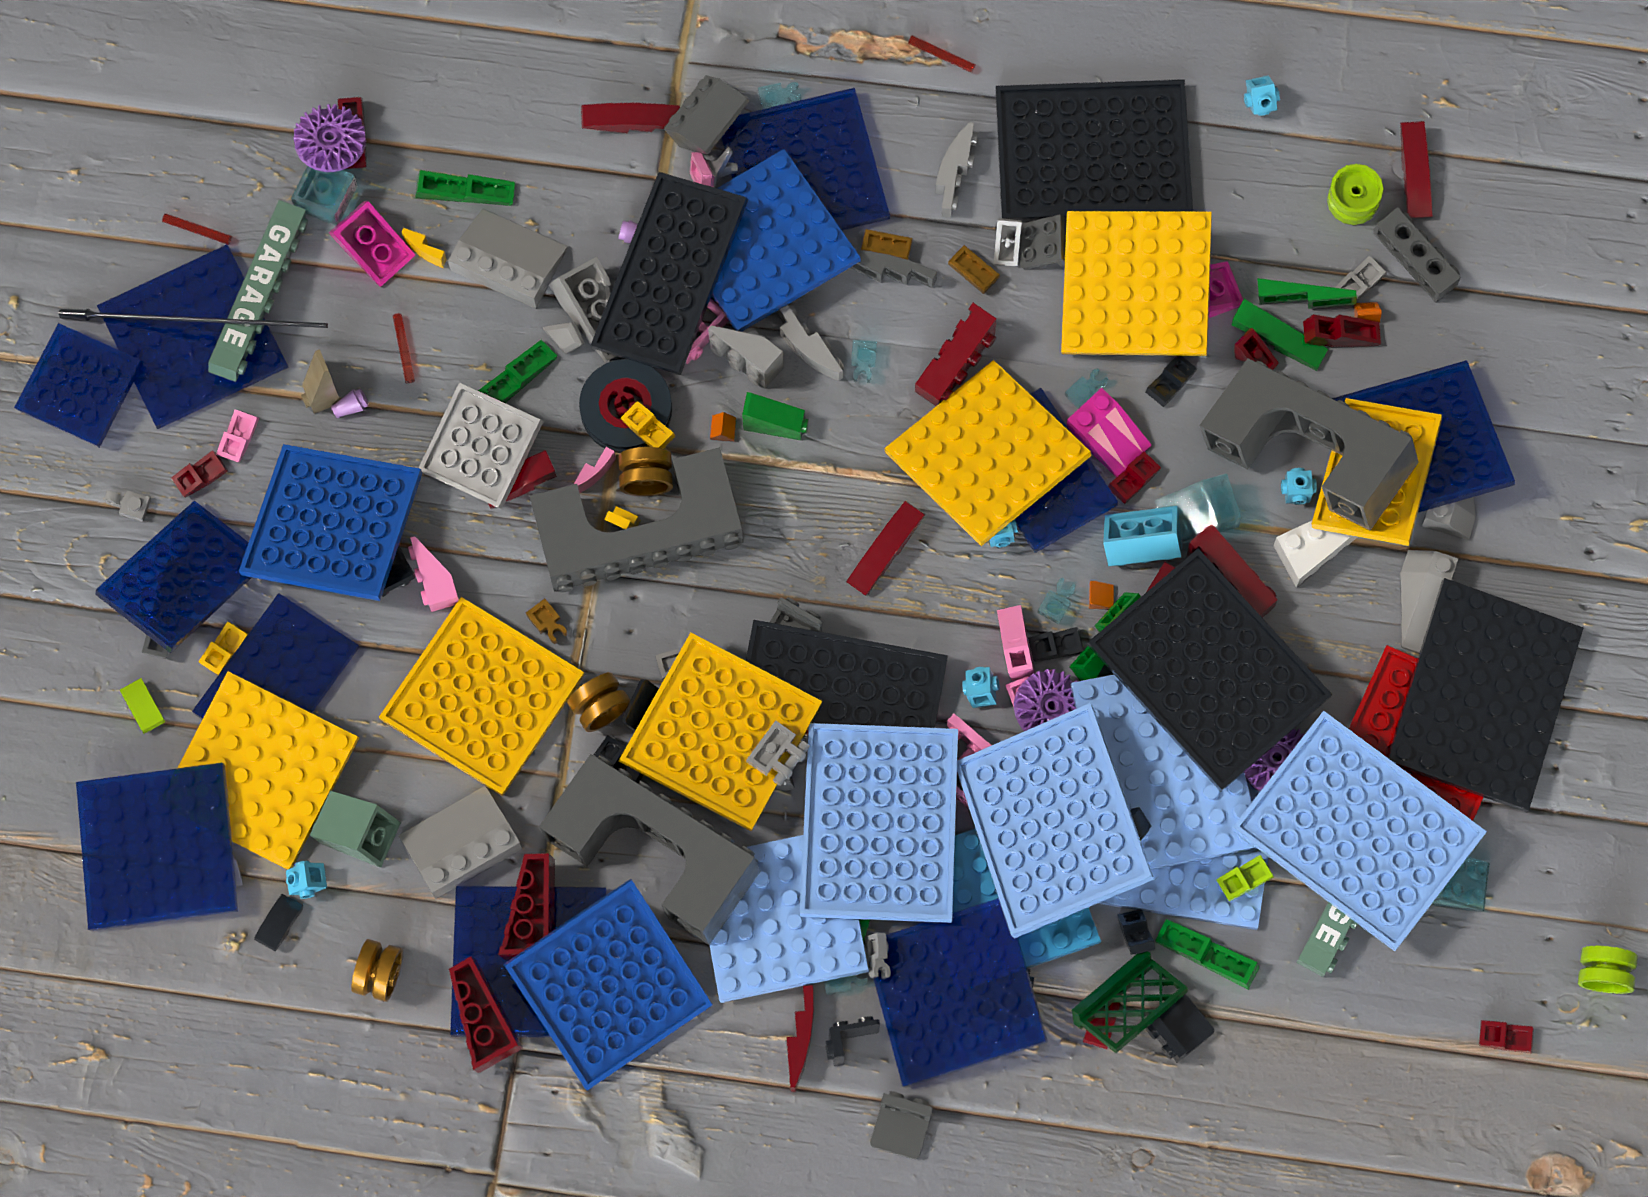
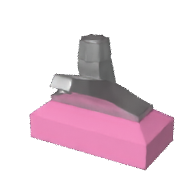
M727 147L723 154L715 161L706 160L702 153L692 152L690 175L693 181L710 187H716V183L721 177L737 173V164L728 163L733 153L731 148Z

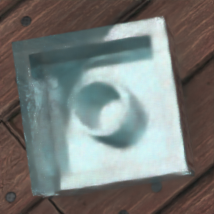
M307 166L291 200L293 205L306 209V214L336 226L340 223L358 184L355 175L344 170L322 172Z

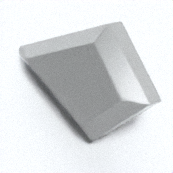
M575 322L543 327V330L564 354H568L585 344Z

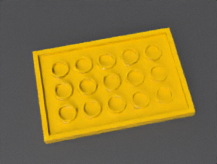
M1346 398L1345 403L1350 408L1356 411L1362 410L1370 418L1378 422L1379 420L1385 421L1391 428L1397 431L1403 430L1410 434L1419 463L1371 531L1329 511L1322 487L1311 523L1312 528L1409 546L1442 422V415ZM1331 450L1323 483L1342 458V455Z

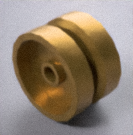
M637 447L622 451L618 455L619 470L623 472L619 476L621 492L633 496H654L669 492L673 488L672 473L668 471L672 468L671 452L658 447Z
M611 672L601 674L586 682L567 701L574 714H582L579 721L586 732H594L607 726L620 717L628 707L630 698L624 690H617L619 682Z
M367 939L361 948L355 965L351 991L365 996L372 989L374 999L387 1002L394 991L403 958L402 948L389 945L382 952L380 942Z

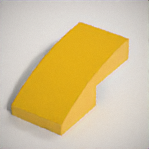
M403 228L402 235L404 241L416 254L426 261L444 268L447 261L444 251L428 246L426 235Z
M638 401L621 417V420L650 447L664 449L675 438L674 433L657 420L655 415Z
M617 506L613 512L608 511L604 519L623 529L636 527L641 521L637 515Z
M227 621L215 642L211 641L198 662L215 674L220 675L231 663L250 635Z

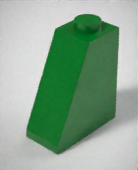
M747 392L742 413L744 431L801 440L802 433H807L809 419L805 418V410L754 393Z

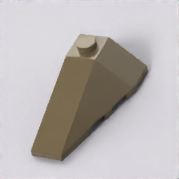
M320 349L315 351L302 384L305 393L301 394L306 408L311 407L314 414L330 408L331 405L340 400Z

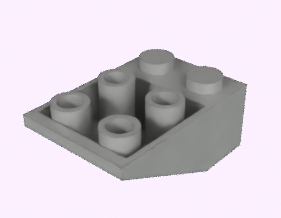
M712 325L709 327V342L712 352L719 357L724 356L728 359L730 366L736 371L742 370L748 375L747 378L754 385L758 386L760 384L766 389L784 368L783 351L765 337Z

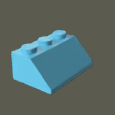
M1178 506L1105 515L1103 543L1108 566H1124L1132 563H1148L1156 560L1180 558L1182 541Z

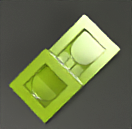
M142 678L120 689L143 734L165 723Z
M1259 855L1241 867H1236L1216 879L1230 902L1262 885L1274 876L1263 857Z

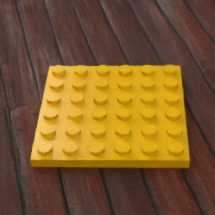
M1067 211L1061 353L1071 355L1207 356L1212 212Z
M994 360L954 391L946 401L943 400L884 448L885 453L980 546L989 541L1091 457V451Z
M461 597L388 702L379 719L501 796H504L585 673Z
M690 632L621 755L619 762L752 832L777 786L773 782L777 771L771 769L769 774L765 776L748 764L746 759L775 720L796 734L791 743L797 747L820 708L822 701ZM785 751L778 761L784 765L791 755Z
M228 671L159 804L287 870L291 869L359 737Z

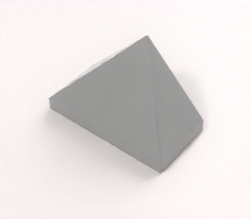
M998 218L994 264L1018 265L1022 220Z

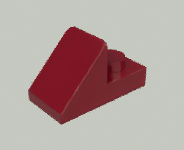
M1250 328L1235 343V358L1237 360L1245 362L1247 359L1255 362L1261 361L1271 370L1279 364L1253 328Z

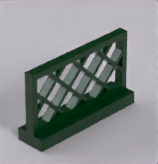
M1150 952L1138 953L1072 1009L1073 1022L1080 1029L1084 1027L1113 1052L1118 1053L1188 992V987L1151 958ZM1151 969L1159 974V979L1144 980V975ZM1144 986H1159V994L1145 995ZM1162 986H1174L1178 989L1173 994H1162ZM1130 987H1141V995H1127V990ZM1141 1001V1010H1127V1002ZM1145 1001H1159V1006L1153 1010H1145ZM1113 1002H1123V1010L1109 1011V1005ZM1141 1016V1022L1138 1025H1127V1017ZM1105 1017V1026H1094L1090 1023L1094 1018ZM1109 1017H1123V1025L1109 1026ZM1108 1032H1123V1037L1115 1043L1108 1038Z

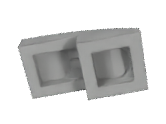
M1368 256L1335 288L1356 290L1358 301L1387 272L1374 259Z

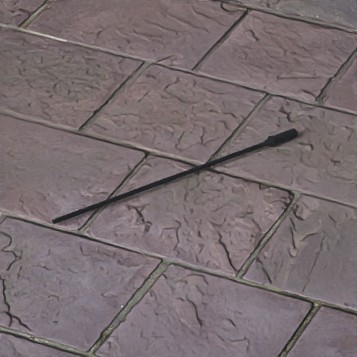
M90 309L59 310L60 318L85 319L86 321L97 317L328 328V323L96 313L90 311Z

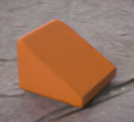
M1090 581L1089 609H1110L1114 605V585Z

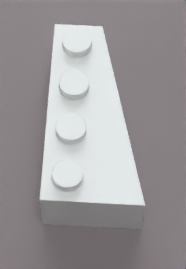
M1312 521L1276 537L1274 548L1297 588L1306 578L1314 574L1329 559L1331 560L1358 536L1312 528Z

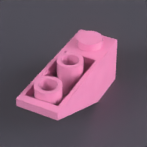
M415 536L411 537L412 546H409L408 549L411 560H417L419 567L414 569L418 583L423 582L425 590L421 591L424 606L429 605L431 612L455 606L459 599L452 575Z
M1018 605L997 610L1008 674L1012 681L1027 676L1030 677L1033 673L1035 674V668L1022 607Z

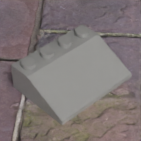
M482 209L458 240L448 259V263L452 272L536 309L568 246Z
M486 786L398 835L435 899L522 850L518 838Z

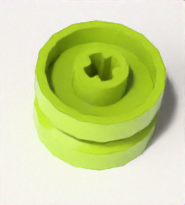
M1351 164L1341 168L1332 178L1327 203L1330 212L1336 219L1345 224L1358 225L1369 221L1379 208L1383 194L1382 180L1375 170L1366 165Z
M1611 946L1583 947L1581 949L1580 962L1586 968L1579 971L1578 985L1582 988L1602 993H1631L1634 991L1635 977L1629 972L1637 968L1638 955L1630 950Z

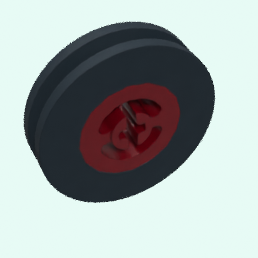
M629 359L615 360L597 368L585 381L579 399L580 415L586 432L599 446L603 448L608 447L616 453L637 447H650L620 420L636 403L632 394L638 396L643 402V406L651 411L656 419L668 428L672 417L671 395L666 381L653 367ZM613 398H615V410L620 419L614 417L608 410ZM626 403L629 409H625L622 405Z

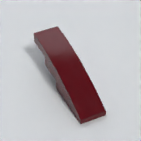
M657 103L586 104L581 106L582 129L627 133L629 130L653 132L654 129H664L670 118L680 109V105Z
M1425 121L1400 123L1402 170H1404L1407 214L1410 218L1432 217Z
M904 501L872 543L846 582L865 596H868L880 576L884 575L896 555L900 554L926 514L907 501Z
M813 985L803 986L805 1011H795L797 1037H786L791 1092H796L810 1048L814 1018Z

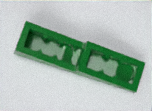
M420 170L417 177L415 199L512 206L515 182L468 174L467 177Z
M1257 278L1259 305L1308 300V309L1357 304L1356 290Z
M1243 299L1232 321V326L1244 332L1253 328L1262 341L1275 346V351L1316 371L1328 351L1324 346L1306 344L1304 334L1246 299Z
M540 340L507 364L505 371L478 391L503 403H507L557 359V355Z
M1124 592L1095 624V628L1099 632L1136 602L1141 597L1140 594ZM1087 646L1069 668L1079 681L1097 678L1104 663Z
M1168 919L1165 920L1155 939L1156 943L1248 990L1259 970L1258 962L1212 942L1210 938Z

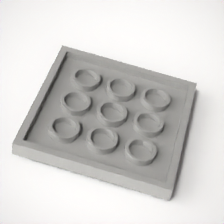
M459 382L419 468L422 473L502 509L544 421Z

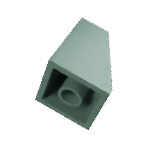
M330 791L317 821L313 825L310 836L324 846L381 868L401 822L377 804Z

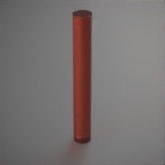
M912 35L909 39L908 44L970 73L975 68L976 64Z
M166 213L162 218L163 223L227 245L230 244L232 239L231 235Z
M401 313L392 315L405 383H413L415 379Z

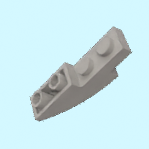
M969 122L954 138L946 151L938 172L935 194L944 195L941 217L951 218L952 210H957L958 196H954L955 188H960L962 175L967 176L968 167L973 168L974 154L970 153L971 146H976L978 132L974 131V123Z
M792 304L776 311L784 323L780 327V336L789 348L816 371L837 381L843 379L844 366L837 356L834 358L831 354V346L825 337L821 338L818 332L811 335L805 323L800 324L796 318L798 314Z

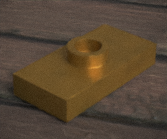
M866 229L861 250L889 254L908 260L912 238Z
M965 245L948 261L949 266L983 294L1000 278L999 273Z

